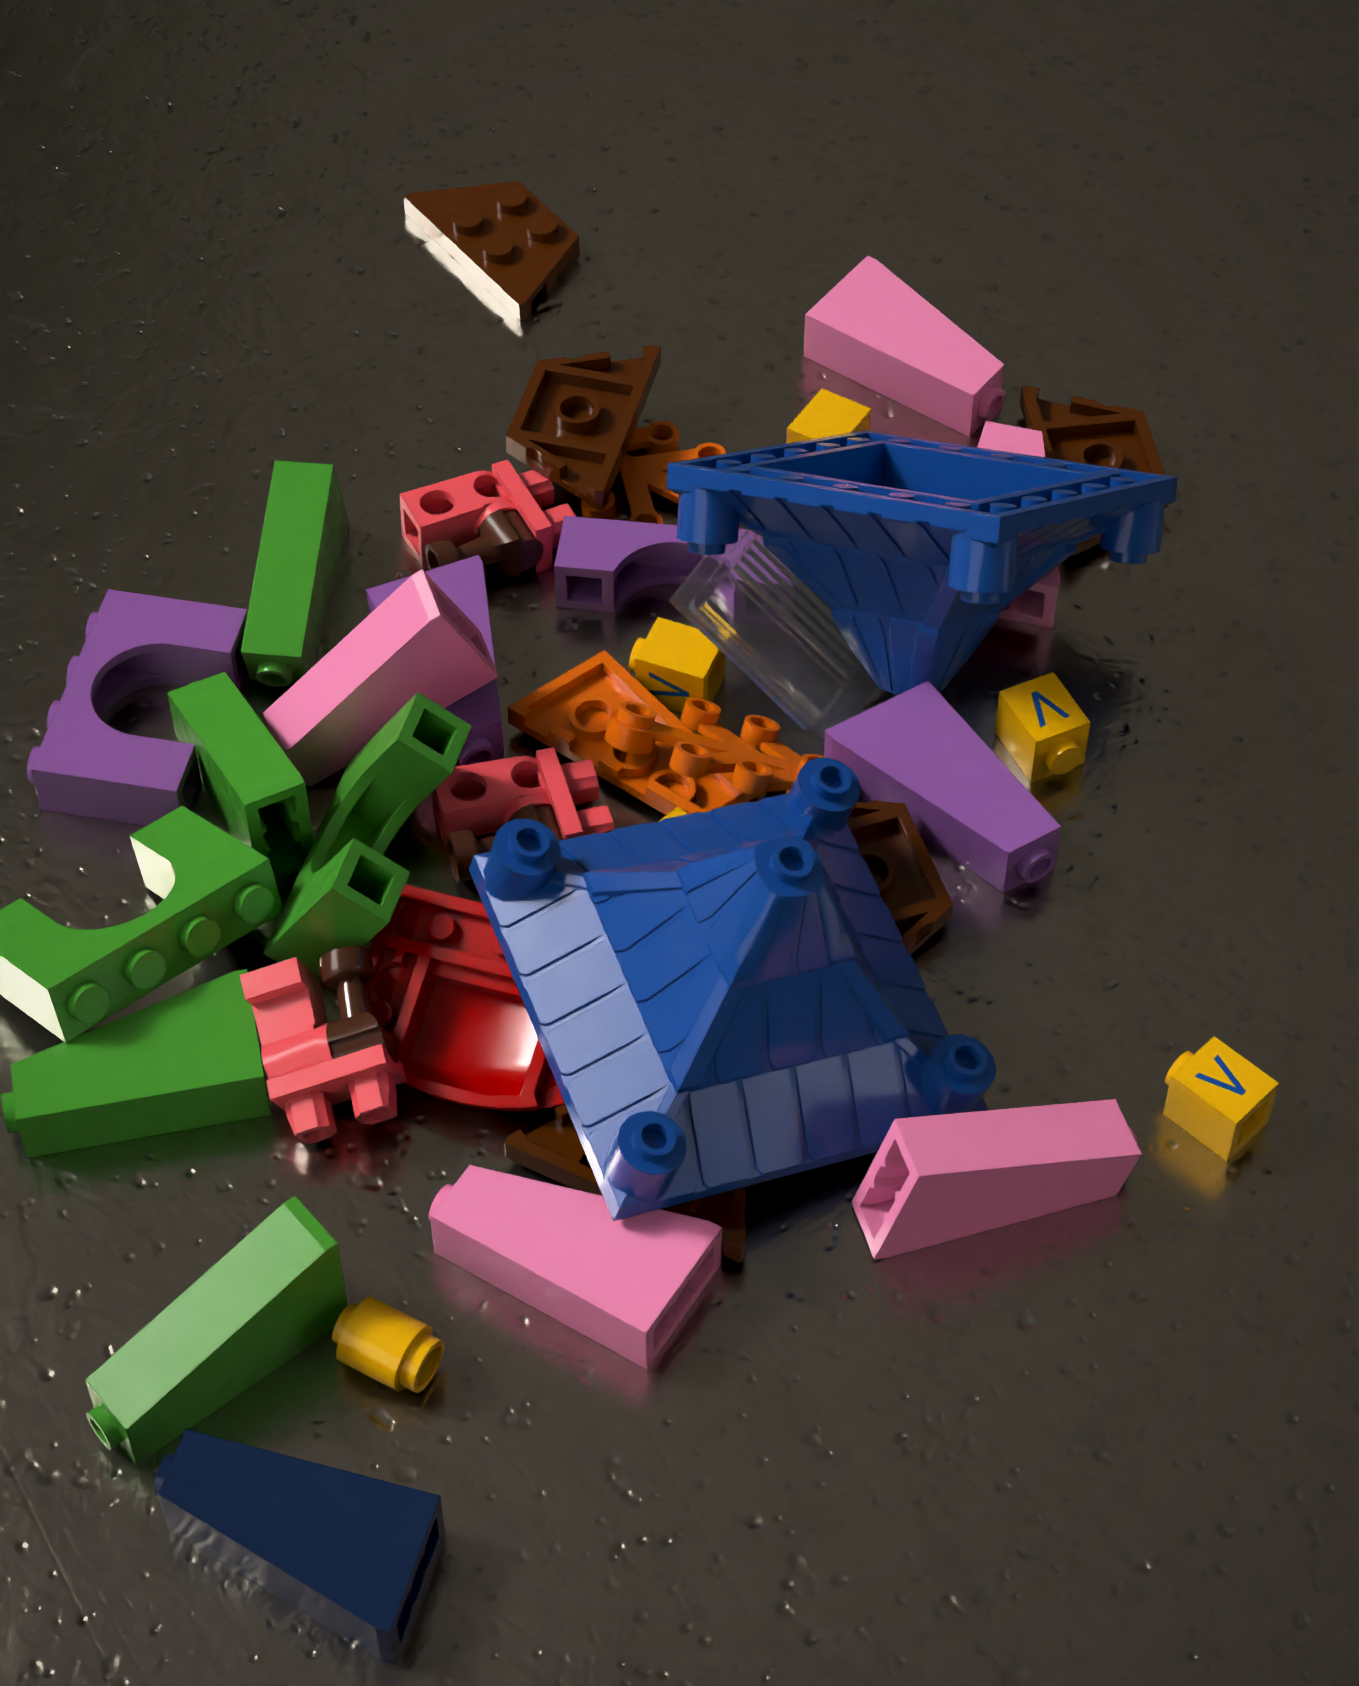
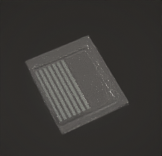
M739 525L738 542L727 544L724 554L705 555L669 599V602L824 749L825 730L860 714L872 696L877 694L878 687L848 646L831 616L832 609L763 545L764 537Z

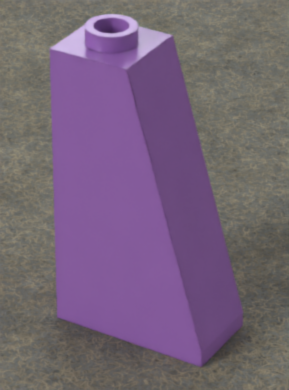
M476 555L425 571L481 631L495 666L484 567L480 556ZM410 576L366 589L369 614ZM497 678L444 708L472 726L455 767L504 759L502 718Z
M929 681L825 730L824 757L841 761L852 769L859 780L861 788L859 798L866 803L874 800L904 803L922 840L1002 893L1024 882H1036L1055 867L1061 826Z

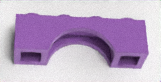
M564 516L554 564L556 608L615 613L627 598L642 589L660 584H684L702 589L717 598L727 610L732 623L791 628V625L732 568L735 564L739 566L791 618H793V613L739 559L743 556L792 605L795 604V600L745 552L749 548L794 593H796V588L751 545L754 540L797 582L798 577L763 545V542L757 537L758 534L754 532L739 531L738 542L727 544L724 554L702 555L689 552L688 542L677 539V525Z

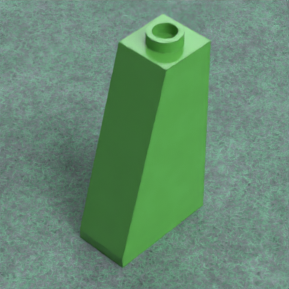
M275 460L241 648V655L250 679L258 680L260 683L268 686L287 687L291 683H296L316 662L349 527V519L333 464Z
M222 672L167 692L175 734L180 742L195 744L202 784L229 834L269 858L275 880L300 871L314 840L305 781L227 673Z
M247 969L225 974L79 1035L67 1043L62 1042L10 1064L13 1092L1 1094L7 1133H20L26 1156L31 1158L271 1115L258 1029L252 1005L245 1000L240 975L248 973Z
M293 1196L278 1207L85 1379L94 1407L86 1413V1417L101 1442L109 1450L119 1444L137 1466L182 1435L186 1429L189 1430L331 1332L340 1314L348 1306L338 1243L296 1196Z

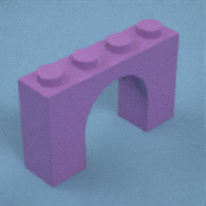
M108 589L99 611L92 612L88 618L85 632L86 641L80 655H74L69 662L66 675L67 685L60 701L54 700L49 708L47 732L41 746H34L28 758L27 778L30 783H34L40 810L143 826L151 824L182 805L193 811L203 785L195 744L126 734L110 727L103 720L109 710L122 698L137 690L151 686H186L192 682L226 672L239 690L247 670L241 655L248 609Z

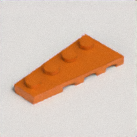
M605 650L507 707L509 724L548 747H554L555 751L574 762L591 759L598 776L665 815L677 806L686 813L691 814L695 812H708L715 808L744 802L760 801V796L743 793L731 785L733 772L706 774L702 778H691L673 771L669 766L674 749L672 745L655 741L652 752L644 755L627 753L609 745L605 741L604 736L610 715L613 711L619 710L620 703L625 701L638 702L652 708L656 712L655 721L657 723L693 732Z

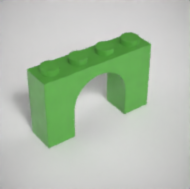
M417 692L349 760L283 907L284 912L280 914L263 954L278 963L297 957L319 978L321 984L318 959L323 954L344 946H364L389 923L410 871L383 855L400 827L414 809L452 774L472 727L470 724Z
M183 805L130 835L145 887L164 899L146 914L120 925L87 930L63 926L22 898L0 909V995L65 1043L69 1042L284 912L269 858Z

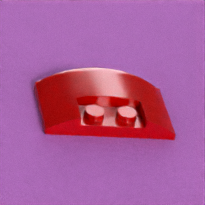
M405 884L389 923L371 940L369 950L375 974L365 984L374 1016L393 1034L397 1042L398 1060L403 1063L407 1080L404 1084L432 1097L478 1109L531 1111L563 1104L564 1100L483 903Z

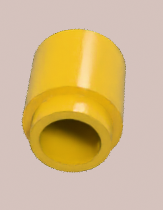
M373 1296L366 1297L358 1305L355 1303L349 1304L340 1314L332 1333V1341L337 1343L336 1358L339 1362L397 1392L407 1388L415 1393H419L425 1389L440 1365L445 1348L444 1341L433 1336V1328Z

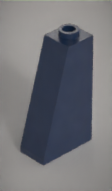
M186 1429L175 1455L167 1453L162 1459L154 1483V1495L160 1500L167 1528L380 1661L396 1665L445 1532L441 1496Z

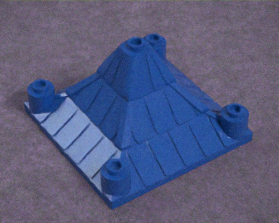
M865 430L668 463L667 489L679 495L677 539L688 542V551L702 555L724 554L727 544L738 542L739 525L764 537L763 545L832 609L831 616L848 646L876 686L881 690L891 692V698L926 681H929L938 692L942 691L997 622L1000 611L1075 553L1076 544L1100 534L1099 547L1111 551V561L1125 564L1147 563V554L1160 552L1164 508L1166 505L1175 502L1178 477Z
M815 758L806 762L800 769L787 794L763 798L761 801L744 802L715 808L712 811L703 813L695 812L666 818L660 822H647L613 829L607 833H594L560 840V842L553 831L541 822L531 819H514L505 823L496 832L490 852L473 856L469 867L470 874L613 1221L876 1153L894 1119L989 1110L983 1096L995 1080L997 1068L994 1057L984 1044L973 1037L963 1034L948 1035L946 1027L933 1000L925 990V984L909 951L906 950L902 942L903 938L887 905L880 896V890L866 861L862 858L858 850L859 846L847 824L859 800L861 788L859 780L852 769L841 761L831 758Z

